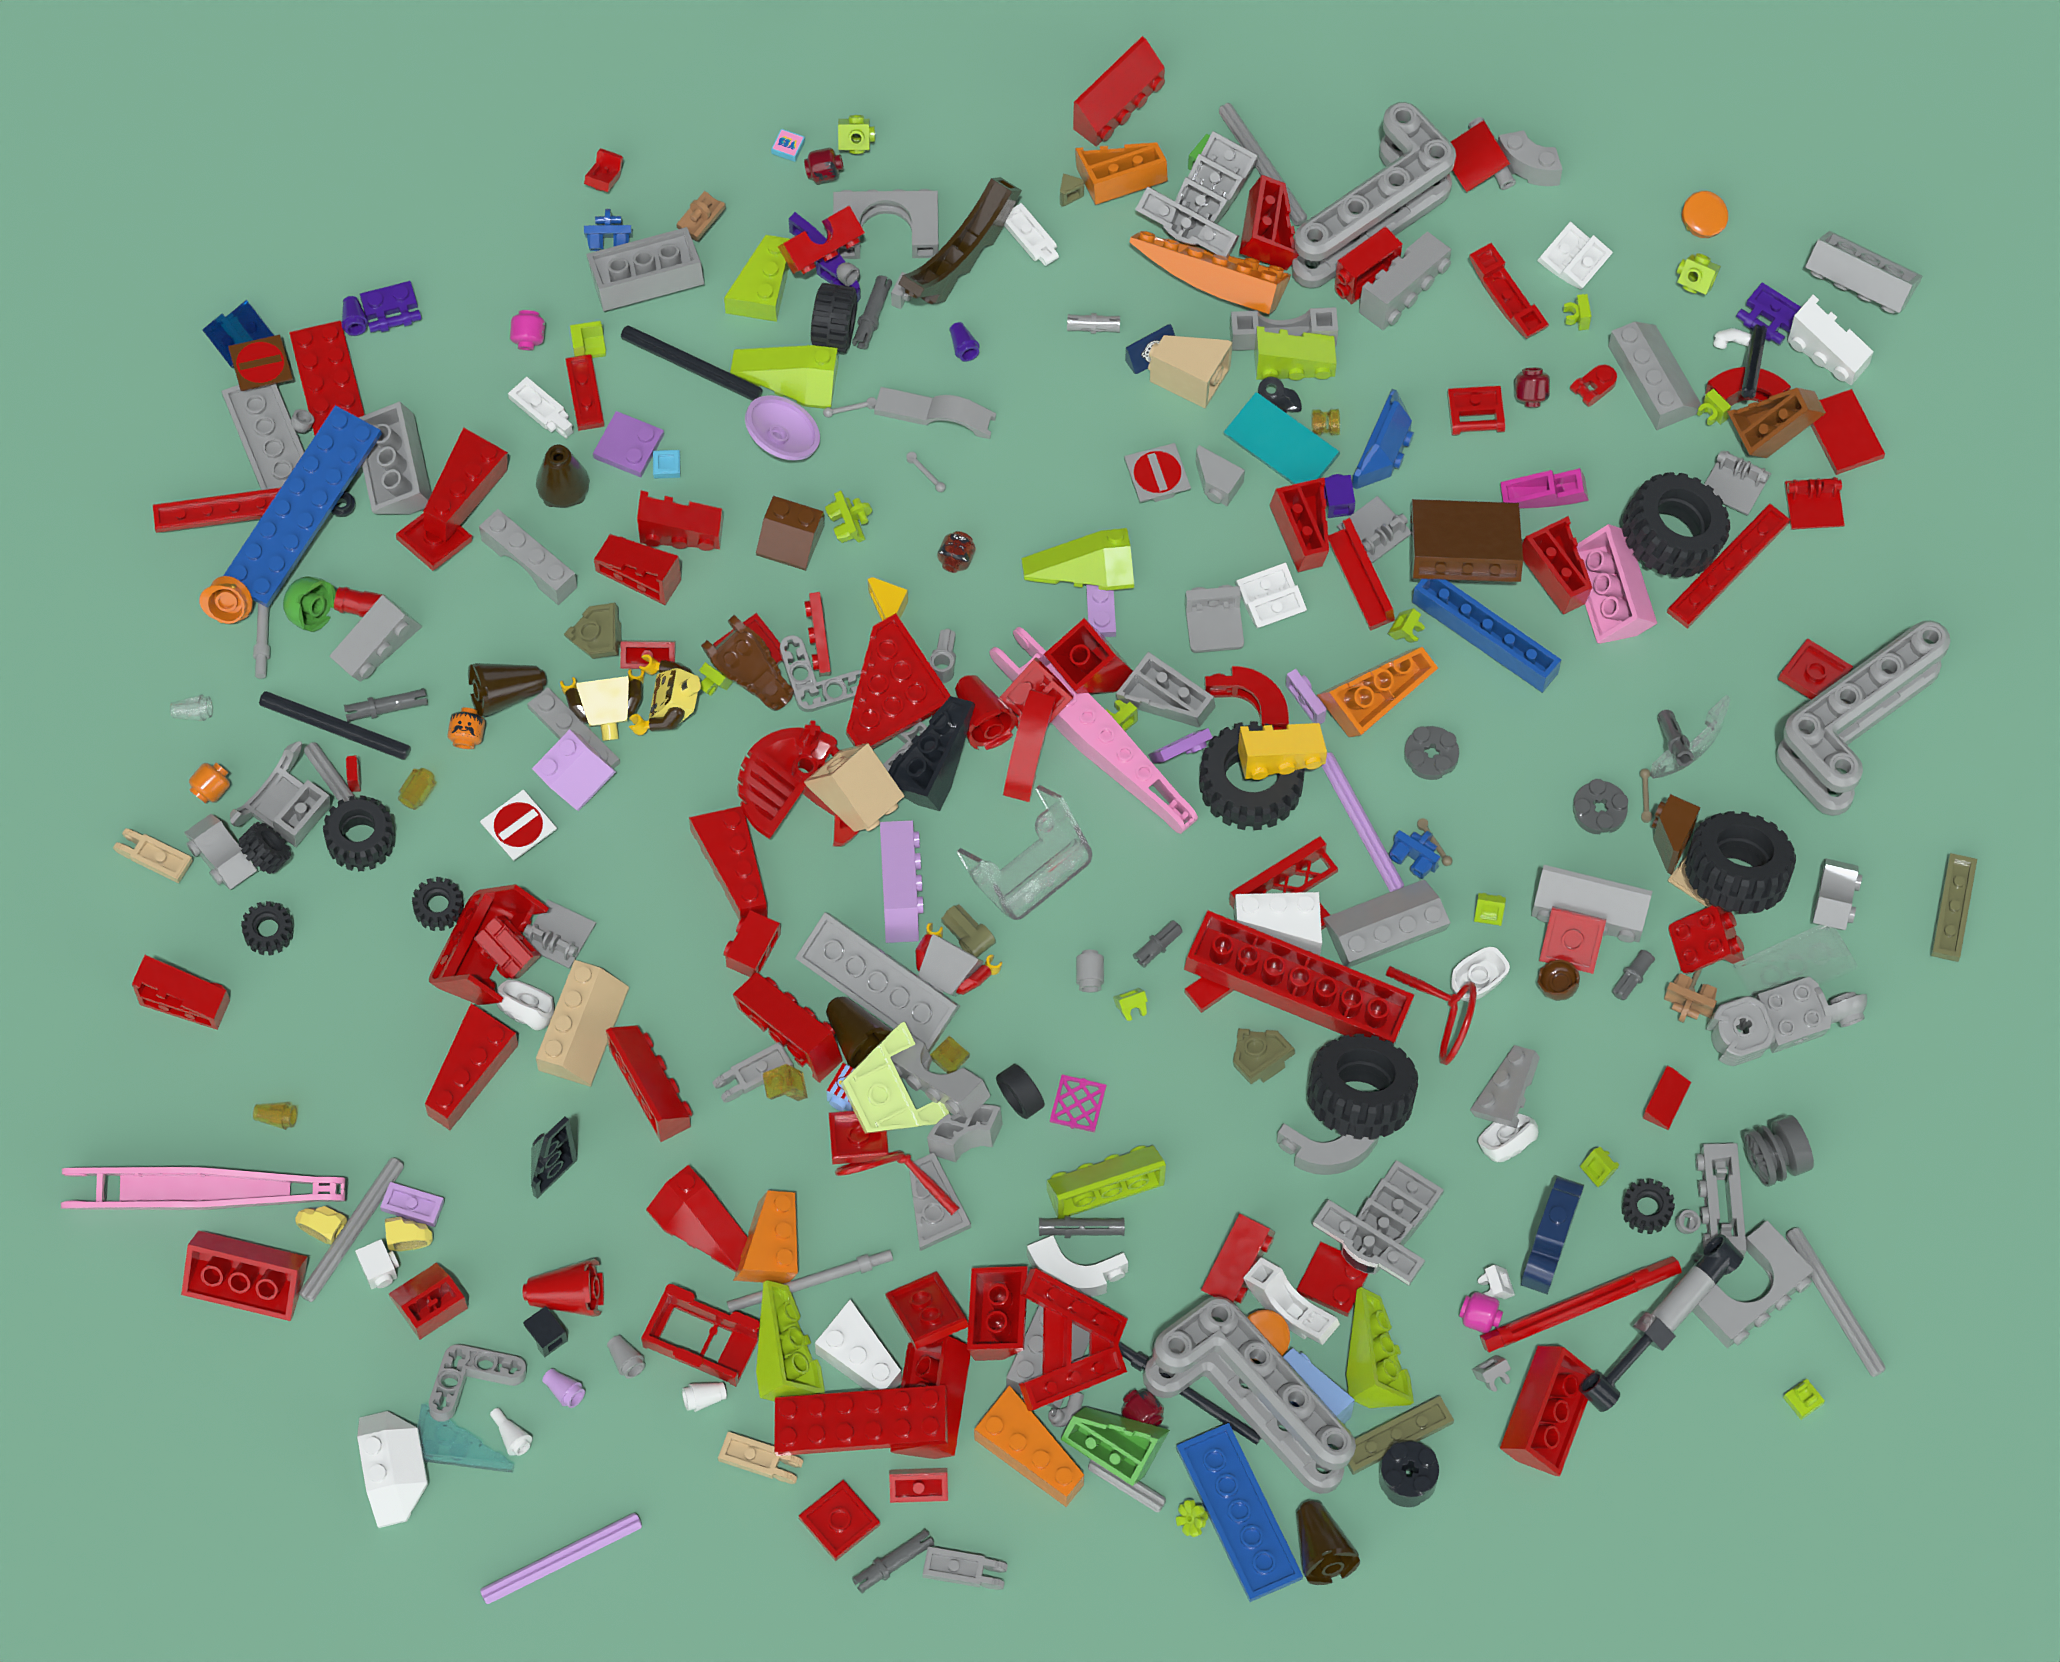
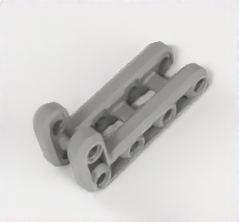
M1397 102L1385 111L1383 130L1386 135L1381 140L1379 153L1386 167L1314 215L1297 229L1294 242L1299 256L1292 262V275L1300 285L1314 288L1325 284L1336 276L1337 261L1386 226L1396 235L1449 197L1452 187V179L1449 173L1453 170L1456 161L1455 148L1413 104ZM1308 266H1313L1315 269H1310Z
M1930 620L1914 625L1795 711L1787 719L1784 739L1780 742L1776 754L1777 763L1781 770L1822 813L1831 816L1840 815L1851 807L1855 795L1854 788L1860 782L1863 767L1860 759L1848 747V744L1937 679L1941 669V659L1946 655L1950 644L1949 632L1940 623ZM1924 639L1931 640L1934 644H1928ZM1839 768L1844 769L1847 773L1844 774ZM1828 792H1836L1839 796L1832 797Z
M1211 1297L1160 1333L1153 1347V1357L1147 1362L1143 1373V1381L1149 1392L1161 1398H1171L1181 1393L1201 1377H1207L1305 1487L1319 1494L1329 1493L1338 1487L1343 1478L1344 1467L1347 1466L1356 1449L1355 1438L1234 1303L1223 1297ZM1213 1317H1219L1223 1322L1215 1321ZM1252 1359L1259 1360L1261 1364H1255ZM1160 1373H1166L1171 1378H1164ZM1240 1383L1246 1384L1249 1389L1243 1388ZM1290 1401L1298 1403L1300 1407H1294ZM1278 1426H1284L1287 1431H1282ZM1329 1444L1337 1446L1339 1450H1333ZM1316 1468L1324 1469L1327 1474L1318 1472Z

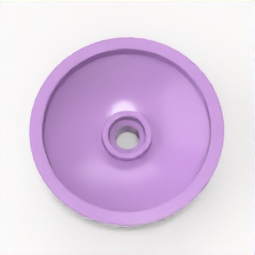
M767 395L753 400L746 410V428L755 443L767 453L785 460H802L811 456L817 449L820 442L818 426L812 416L795 402L783 397Z

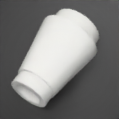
M723 1382L689 1384L688 1387L682 1389L683 1401L687 1411L694 1410V1412H697L727 1398Z

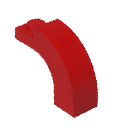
M1738 367L1726 370L1710 379L1705 394L1714 389L1732 406L1745 400L1758 402L1767 400L1771 396L1790 390L1791 386L1778 375L1760 368L1755 397L1752 399L1749 397L1744 398L1741 395L1746 367Z
M1232 666L1231 676L1220 673L1205 676L1204 690L1214 696V698L1236 697L1246 700L1257 710L1260 726H1265L1267 723L1273 725L1274 730L1287 729L1289 713L1285 697L1279 687L1266 675L1247 667Z

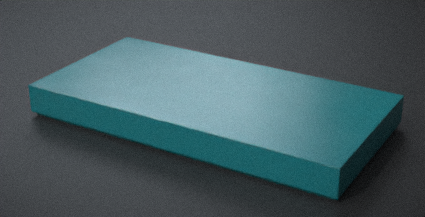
M1257 392L1254 393L1223 432L1227 438L1292 484L1321 478L1340 455L1339 450Z

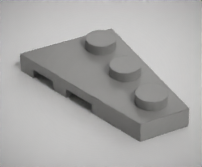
M1516 1045L1513 1046L1470 1109L1475 1117L1517 1128L1519 1123L1517 1115L1519 1109L1524 1107L1526 1101L1524 1094L1527 1086L1532 1083L1540 1059L1535 1050Z
M935 1153L914 1161V1163L933 1179L960 1209L951 1216L909 1169L920 1251L971 1228V1223Z

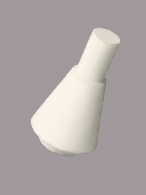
M499 1408L494 1409L490 1416L499 1427L507 1453L510 1456H520L526 1453L530 1448L532 1437L508 1420Z

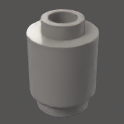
M1084 950L1082 954L1076 957V983L1079 985L1080 991L1087 993L1098 992L1101 990V985L1104 984V956L1098 954L1096 950Z

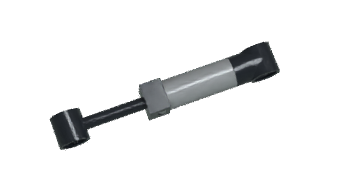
M1721 1234L1711 1239L1705 1246L1703 1254H1695L1693 1260L1696 1264L1651 1314L1645 1312L1634 1324L1633 1328L1642 1337L1610 1373L1604 1376L1601 1372L1597 1371L1583 1381L1580 1392L1599 1412L1607 1411L1616 1404L1620 1397V1391L1616 1388L1615 1383L1649 1345L1663 1351L1676 1337L1673 1333L1720 1279L1740 1266L1744 1255L1725 1235Z

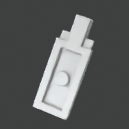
M528 377L524 378L508 393V397L513 403L551 433L556 430L567 439L574 432L572 430L573 425L567 420L568 414L564 411V407Z

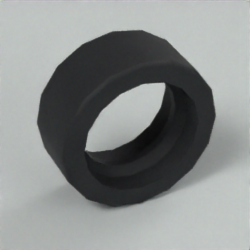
M1013 1064L996 1076L997 1084L1003 1096L1022 1118H1030L1045 1106L1038 1088L1019 1065Z

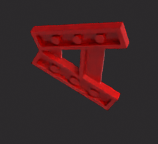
M1037 1268L1030 1269L1020 1295L1043 1307V1365L1041 1375L1021 1382L1019 1386L1027 1410L1033 1411L1126 1373L1127 1369L1118 1344L1128 1318ZM1072 1324L1090 1333L1089 1355L1073 1362Z

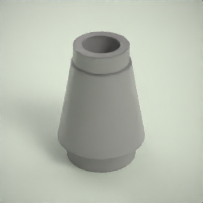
M620 1335L609 1340L607 1347L619 1374L624 1375L627 1379L639 1375L645 1368L643 1356Z

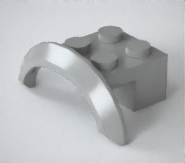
M300 741L290 744L285 748L276 768L259 790L244 805L231 811L230 821L233 826H240L253 816L260 822L265 823L267 827L271 826L275 833L278 832L282 838L294 847H297L330 808V798L326 792L308 779L303 784L289 774L301 751L302 743Z

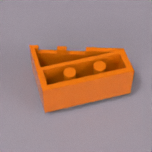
M1157 142L1125 144L1124 148L1108 149V146H1100V150L1084 151L1083 147L1075 148L1076 168L1095 205L1168 181L1167 160Z

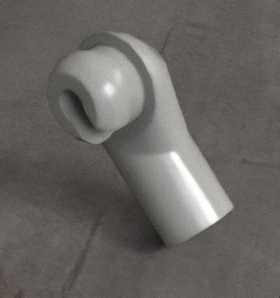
M1078 1392L1072 1394L1069 1397L1067 1407L1057 1410L1055 1408L1052 1409L1048 1414L1051 1424L1060 1428L1068 1425L1072 1417L1081 1410L1084 1395Z

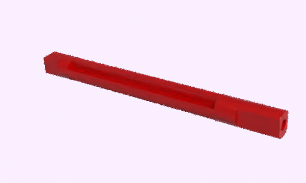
M1669 1257L1503 1325L1480 1336L1483 1347L1490 1353L1682 1273L1680 1263L1675 1257Z

